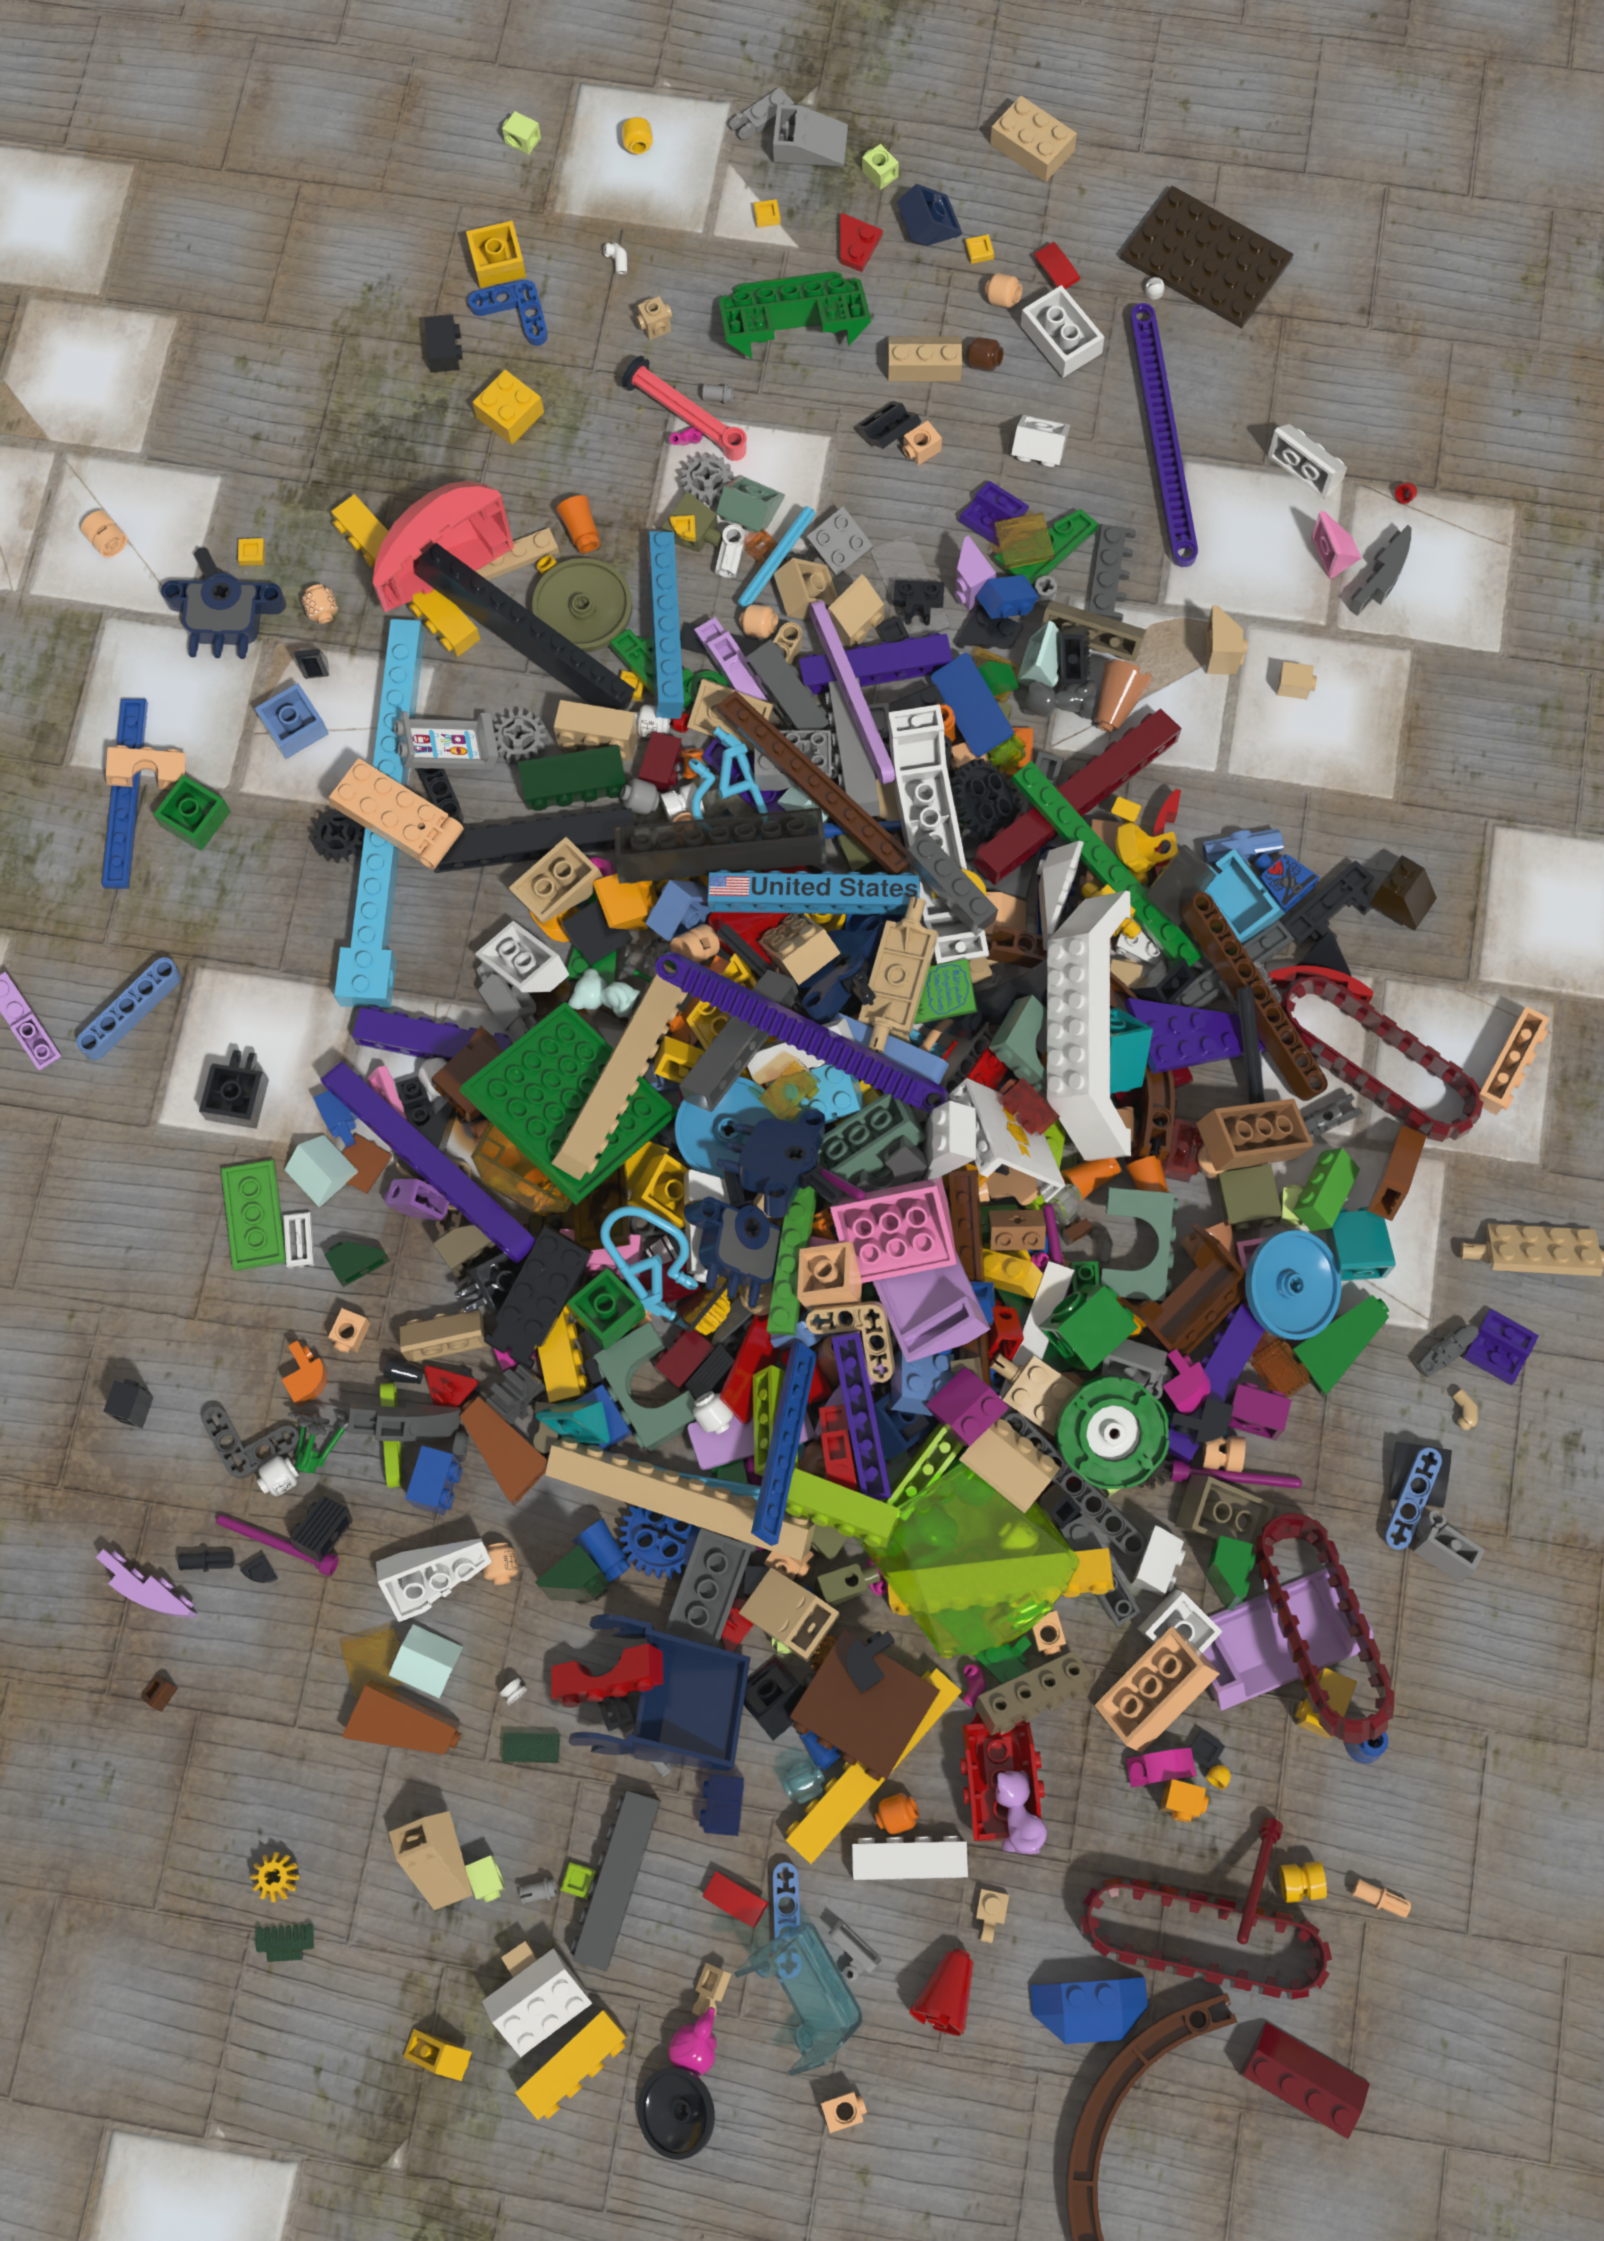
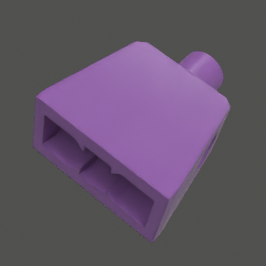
M394 1179L391 1182L390 1189L384 1195V1201L387 1206L407 1216L438 1221L445 1220L450 1203L434 1187L419 1179ZM425 1199L427 1201V1206L426 1203H422L420 1201Z

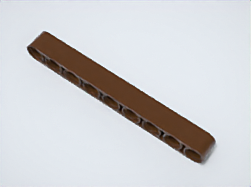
M1206 892L1196 893L1182 905V917L1237 1004V989L1243 986L1253 988L1258 1037L1295 1095L1302 1101H1309L1320 1095L1328 1086L1326 1076L1212 897Z

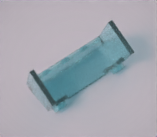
M807 1922L798 1925L757 1949L734 1972L736 1978L754 1971L762 1978H768L775 1974L802 2023L796 2029L795 2044L802 2056L789 2069L788 2072L791 2076L826 2065L862 2023L860 2006L817 1929L811 1923Z

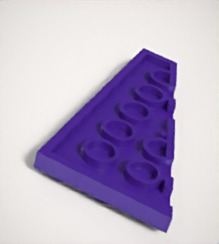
M1128 998L1124 1002L1128 1014L1153 1028L1147 1059L1152 1074L1244 1056L1240 1015ZM1258 1037L1260 1053L1266 1052L1267 1049Z

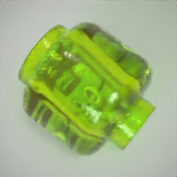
M1014 733L1013 736L989 751L991 755L989 760H992L993 766L999 764L1000 769L1003 767L1006 770H1012L1025 758L1026 744Z

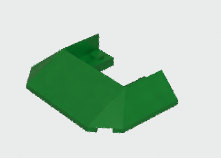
M835 271L743 283L734 288L732 295L729 297L724 295L719 299L726 342L751 359V342L764 343L768 340L775 339L774 331L821 324L823 333H837L840 330H845L848 346H850L871 323V316L861 280L856 278L851 280L844 279L841 273Z

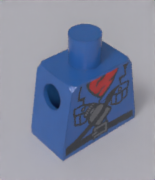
M1264 853L1255 862V865L1263 872L1259 877L1260 881L1285 913L1312 891L1320 878L1287 854L1274 862Z

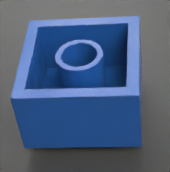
M421 1446L405 1499L415 1508L445 1516L446 1510H450L454 1502L455 1494L452 1493L454 1484L459 1483L462 1476L463 1468L460 1467L461 1463L454 1454Z

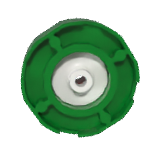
M1099 1376L1079 1384L1060 1405L1054 1426L1055 1442L1064 1463L1087 1483L1102 1489H1127L1144 1482L1164 1460L1170 1442L1168 1440L1169 1421L1162 1404L1141 1384L1119 1376ZM1114 1429V1434L1109 1436L1110 1430Z

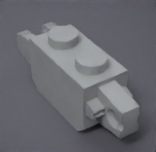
M482 962L476 970L483 983L478 990L504 1031L511 1030L518 1040L537 1025L533 1017L536 1013V1004L528 992H520Z

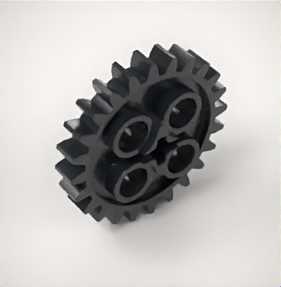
M984 758L979 760L973 759L959 766L960 769L954 772L956 777L952 778L951 782L955 786L951 787V791L955 794L953 797V801L956 803L955 811H958L960 814L957 820H964L965 822L963 829L970 827L971 836L978 833L979 840L985 838L989 842L994 839L995 834L1001 828H1008L1012 825L1017 817L1015 814L1021 811V809L1015 806V803L1019 802L1020 799L1014 797L1017 789H1011L1012 780H1006V771L999 772V764L993 766L992 760L985 762Z

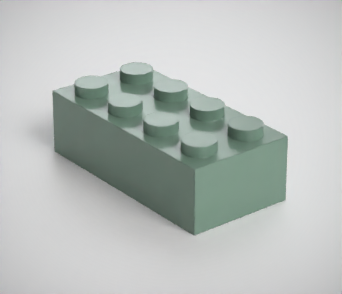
M884 1094L825 1134L824 1141L818 1151V1164L848 1182L862 1169H865L872 1176L885 1167L884 1151L903 1134L915 1146L924 1141L926 1137L909 1103L904 1104L901 1099H894L891 1094Z

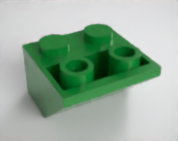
M1220 1535L1211 1550L1206 1577L1225 1607L1233 1611L1237 1603L1241 1604L1243 1598L1247 1596L1250 1581L1245 1579L1248 1576L1249 1570L1253 1568L1255 1554L1251 1553L1253 1544Z

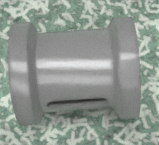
M1051 576L1038 578L1035 583V591L1039 596L1036 601L1038 606L1047 607L1051 600H1056L1057 583Z

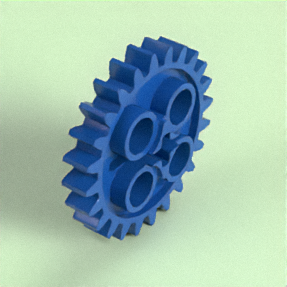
M629 1506L632 1516H623V1520L628 1526L620 1527V1531L627 1535L619 1538L622 1544H627L622 1549L625 1555L631 1554L627 1559L630 1564L637 1562L635 1568L638 1572L645 1567V1575L647 1577L653 1571H655L656 1578L659 1580L663 1572H666L669 1579H672L673 1571H677L680 1576H683L682 1567H687L701 1527L689 1524L685 1531L678 1532L676 1531V1526L682 1521L664 1515L659 1522H652L651 1517L655 1512L641 1507L636 1509ZM644 1524L651 1526V1528L661 1533H665L666 1530H668L672 1537L681 1540H687V1543H679L677 1540L667 1535H664L661 1539V1537L656 1531L650 1529H643L642 1526ZM652 1537L653 1542L650 1546L645 1548L640 1546L643 1538ZM675 1546L678 1548L675 1556H665V1551L669 1547Z

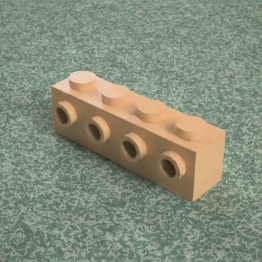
M1525 1006L1480 1088L1479 1099L1483 1101V1109L1496 1116L1502 1108L1508 1109L1514 1098L1510 1093L1514 1087L1518 1088L1523 1081L1525 1074L1522 1071L1525 1065L1530 1066L1537 1052L1533 1050L1536 1044H1541L1546 1037L1548 1030L1545 1027L1550 1018Z

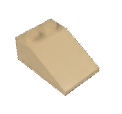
M565 837L509 887V890L544 923L590 897L596 891L593 882L603 878L600 870Z

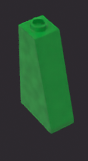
M1374 1295L1370 1296L1333 1321L1320 1333L1310 1337L1292 1350L1291 1355L1322 1397L1328 1395L1389 1318L1387 1314L1389 1309L1382 1299H1376Z

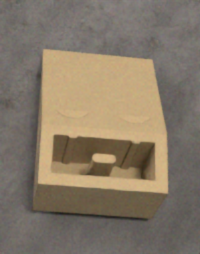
M803 913L789 914L781 925L776 929L768 930L763 935V938L758 941L759 945L787 976L794 979L798 985L840 954L824 928Z
M772 1567L739 1612L741 1616L805 1662L809 1661L839 1618L837 1610Z
M450 1811L423 1817L389 1832L397 1862L434 1910L473 1896Z

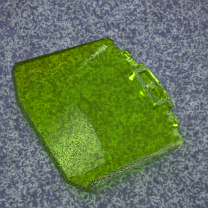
M963 1462L897 1507L900 1509L898 1521L886 1548L881 1546L872 1547L865 1542L862 1543L867 1556L941 1658H953V1656L969 1654V1656L979 1654L978 1651L991 1647H1000L1030 1630L1054 1608L1055 1602L1062 1593L1066 1592L1074 1572L1077 1571L1080 1562L1079 1558L1036 1501L1033 1502L1024 1514Z

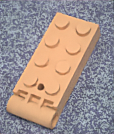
M360 758L356 760L329 796L330 806L432 870H435L464 830V827L457 820L449 817L446 812Z

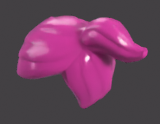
M709 2007L698 2018L696 2023L683 2025L674 2032L667 2049L672 2067L688 2069L697 2076H702L711 2069L715 2059L714 2050L717 2047L716 2036L712 2033L715 2009L713 2007Z

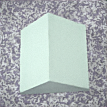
M325 1135L298 1144L285 1168L288 1175L318 1207H321L358 1173V1170Z
M413 1624L400 1647L389 1677L439 1699L463 1647Z

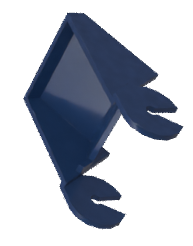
M610 1614L591 1617L589 1626L592 1629H614L611 1636L619 1638H647L646 1644L649 1643L662 1651L663 1684L653 1686L652 1690L641 1691L634 1732H631V1735H627V1740L600 1733L575 1732L570 1734L568 1743L572 1746H592L591 1752L607 1755L633 1754L634 1758L638 1760L724 1771L734 1768L751 1657L655 1631L653 1624L633 1618Z

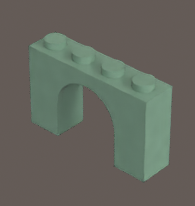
M1029 995L1015 1000L1013 1007L1009 1010L988 1048L1054 1112L1047 1101V1070L1040 1063L1036 1053V1038L1047 1018V1009L1033 995Z
M1115 1187L1107 1188L1105 1214L1137 1217L1145 1220L1155 1232L1157 1246L1151 1260L1140 1268L1119 1269L1101 1267L1100 1285L1111 1287L1117 1296L1124 1298L1165 1301V1296L1170 1295L1171 1279H1167L1168 1268H1173L1174 1252H1169L1170 1241L1175 1242L1176 1226L1172 1225V1215H1177L1178 1199L1174 1198V1193Z
M648 1322L615 1342L606 1351L603 1349L595 1354L594 1357L602 1379L606 1377L610 1384L607 1388L609 1394L615 1402L619 1400L624 1408L620 1411L622 1417L628 1425L632 1423L637 1431L633 1436L641 1448L645 1446L652 1452L686 1431L688 1425L697 1422L693 1415L696 1398L689 1390L659 1408H644L637 1405L631 1393V1382L635 1372L641 1365L661 1354L665 1349L667 1350L655 1327Z

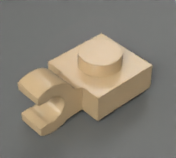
M981 1889L976 1919L984 1920L980 1941L992 1943L995 1924L1004 1925L1009 1895Z
M705 1963L695 1989L700 1995L693 2006L692 2013L702 2016L709 2007H713L716 2015L717 2007L715 2000L722 2001L732 1974L714 1965Z

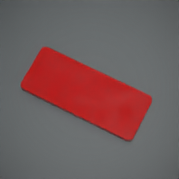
M769 1314L754 1316L720 1393V1400L743 1424H748L753 1415V1375L770 1365L774 1366L781 1350L774 1348L770 1342L771 1334L767 1332Z

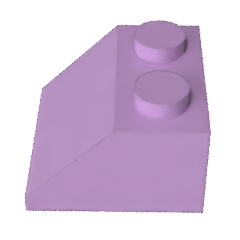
M968 535L964 537L958 562L954 595L960 605L964 604L967 610L970 611L977 607L978 604H981L976 596L988 579L996 578V572Z

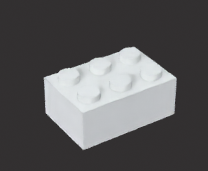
M1062 285L1022 309L1021 327L1063 378L1102 354L1105 337Z
M554 1948L482 2001L493 2025L520 2057L592 2004L579 1979Z

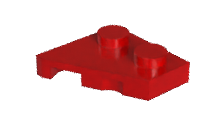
M841 213V264L863 272L883 236V230Z

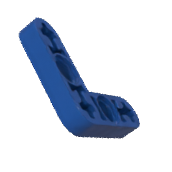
M521 280L478 290L470 294L468 303L474 315L484 316L519 308L528 342L531 345L540 346L547 341V328L537 289L532 281ZM524 290L529 292L530 300L528 301L525 299ZM501 294L509 296V299L505 302L496 300ZM491 297H492L493 304H490L489 298H491ZM477 301H481L482 305L478 306ZM528 309H536L538 311L533 317L525 315ZM537 324L538 336H535L532 325Z

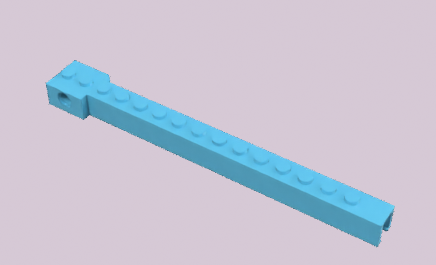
M391 619L373 767L407 788L409 768H404L403 760L398 755V745L400 742L399 737L395 735L394 724L399 719L402 711L408 712L409 719H415L425 633L419 620ZM365 828L351 948L340 947L334 997L339 1006L391 1009L397 960L392 950H388L400 849Z

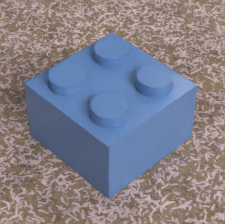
M299 683L255 708L260 721L285 759L329 734L324 721Z
M669 880L663 887L662 895L658 902L650 910V916L645 924L666 941H672L675 937L701 924H706L709 916L712 914L708 905V889L699 882Z
M900 1348L894 1355L895 1370L891 1376V1410L934 1416L925 1404L954 1377L950 1366V1361H954V1354H933L908 1363Z

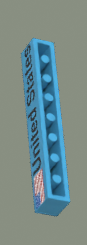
M649 531L646 550L656 718L681 719L684 695L674 532Z
M727 870L709 873L708 905L710 912L906 915L910 897H916V901L917 898H920V876L912 873L888 875L878 872L873 875H862L858 872L835 874L833 872L809 874L805 871H798L794 874H783L780 871L757 873L750 870L742 873H731Z

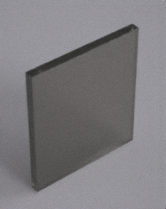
M718 1275L717 1282L712 1290L706 1288V1283L698 1281L701 1291L676 1300L670 1310L676 1311L674 1319L670 1321L667 1317L663 1316L662 1320L687 1332H692L727 1289L729 1280Z

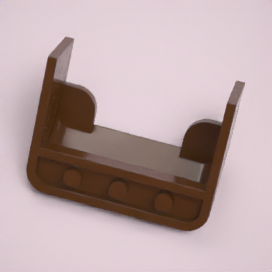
M1195 1222L1191 1224V1227L1202 1239L1192 1253V1262L1197 1268L1161 1305L1154 1300H1146L1137 1308L1123 1297L1118 1300L1132 1312L1135 1320L1168 1352L1177 1349L1182 1357L1189 1355L1246 1296V1272L1218 1239Z

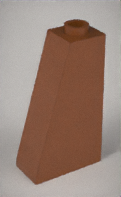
M1401 1125L1390 1148L1367 1211L1393 1221L1409 1192L1427 1135Z
M478 1396L475 1400L471 1399L461 1409L463 1413L460 1415V1418L506 1498L515 1506L546 1473L548 1460Z
M371 1680L365 1685L342 1737L445 1755L450 1747L456 1748L462 1733L458 1732L461 1726L460 1722Z

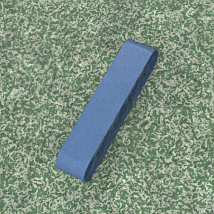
M165 957L156 960L79 1034L76 1041L77 1047L86 1058L90 1060L102 1058L178 985L181 980V972L174 962ZM172 969L169 975L162 976L165 970ZM153 987L149 994H143L146 988ZM134 1005L132 1011L124 1013L126 1007ZM115 1023V1027L112 1030L105 1031L109 1024ZM96 1041V1045L88 1050V1044Z
M837 1013L830 1022L845 1017L855 1043L867 1048L873 1028L841 1013ZM890 1035L887 1037L884 1053H878V1050L875 1052L939 1085L949 1066L945 1060Z

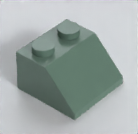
M741 475L724 485L716 513L722 515L723 519L728 522H737L744 525L748 531L761 532L771 523L785 494Z

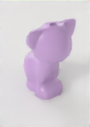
M1024 1770L1019 1772L1006 1771L1005 1773L1001 1772L998 1774L995 1798L999 1804L1009 1808L1007 1817L1009 1837L1004 1839L1002 1851L1037 1854L1041 1852V1847L1046 1841L1047 1829L1043 1820L1030 1814L1023 1805L1028 1800L1030 1793V1777Z

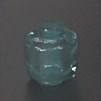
M803 1761L785 1771V1779L781 1781L791 1801L796 1800L797 1803L803 1804L822 1794L821 1783L825 1781V1778L819 1766L813 1768L811 1763Z

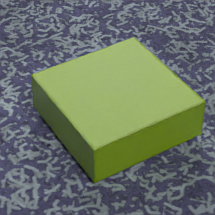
M569 1862L561 1891L588 1899L589 1890L597 1871Z

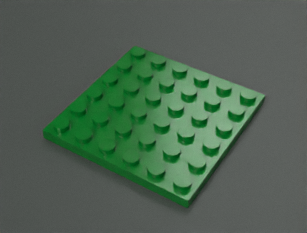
M564 1002L465 1082L459 1091L575 1205H578L677 1116L678 1111L643 1077L638 1076L636 1081L640 1082L632 1097L630 1095L627 1096L626 1100L630 1101L622 1116L620 1114L617 1115L616 1119L619 1120V1124L612 1135L609 1133L606 1135L605 1138L609 1142L602 1154L597 1152L595 1158L599 1161L592 1173L586 1172L579 1181L551 1164L614 1050L585 1020Z

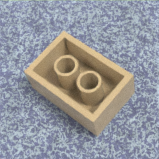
M1020 96L992 126L990 145L1044 182H1047L1074 153L1077 133L1023 96Z
M560 700L554 723V731L559 749L567 753H574L619 745L622 762L625 760L633 761L638 739L635 712Z

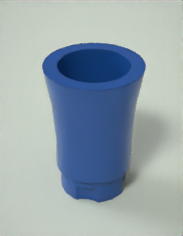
M604 1518L591 1525L573 1540L576 1545L579 1544L609 1583L631 1567L628 1561L624 1559L626 1556L612 1536Z
M1384 1732L1377 1739L1373 1740L1372 1747L1366 1741L1361 1744L1345 1743V1748L1352 1759L1359 1763L1367 1764L1376 1761L1385 1752L1389 1740L1387 1733Z

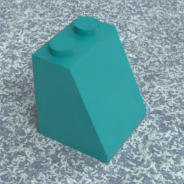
M1120 1008L1110 1009V1094L1130 1091L1133 1088L1143 1086L1153 1028Z
M1368 1206L1348 1212L1346 1208H1341L1332 1228L1326 1229L1327 1244L1337 1261L1338 1274L1341 1275V1281L1386 1278L1396 1266L1385 1218L1367 1211Z

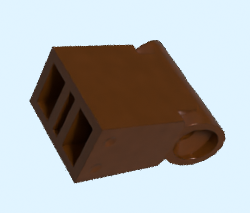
M482 1025L476 1030L469 1044L431 1078L432 1087L469 1123L481 1112L459 1089L465 1082L504 1052L500 1050L497 1040Z

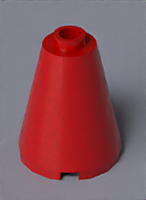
M955 1948L954 1951H947L911 2006L909 2014L922 2024H925L926 2021L934 2025L933 2029L953 2036L963 2035L966 2029L974 1962L970 1959L968 1952Z

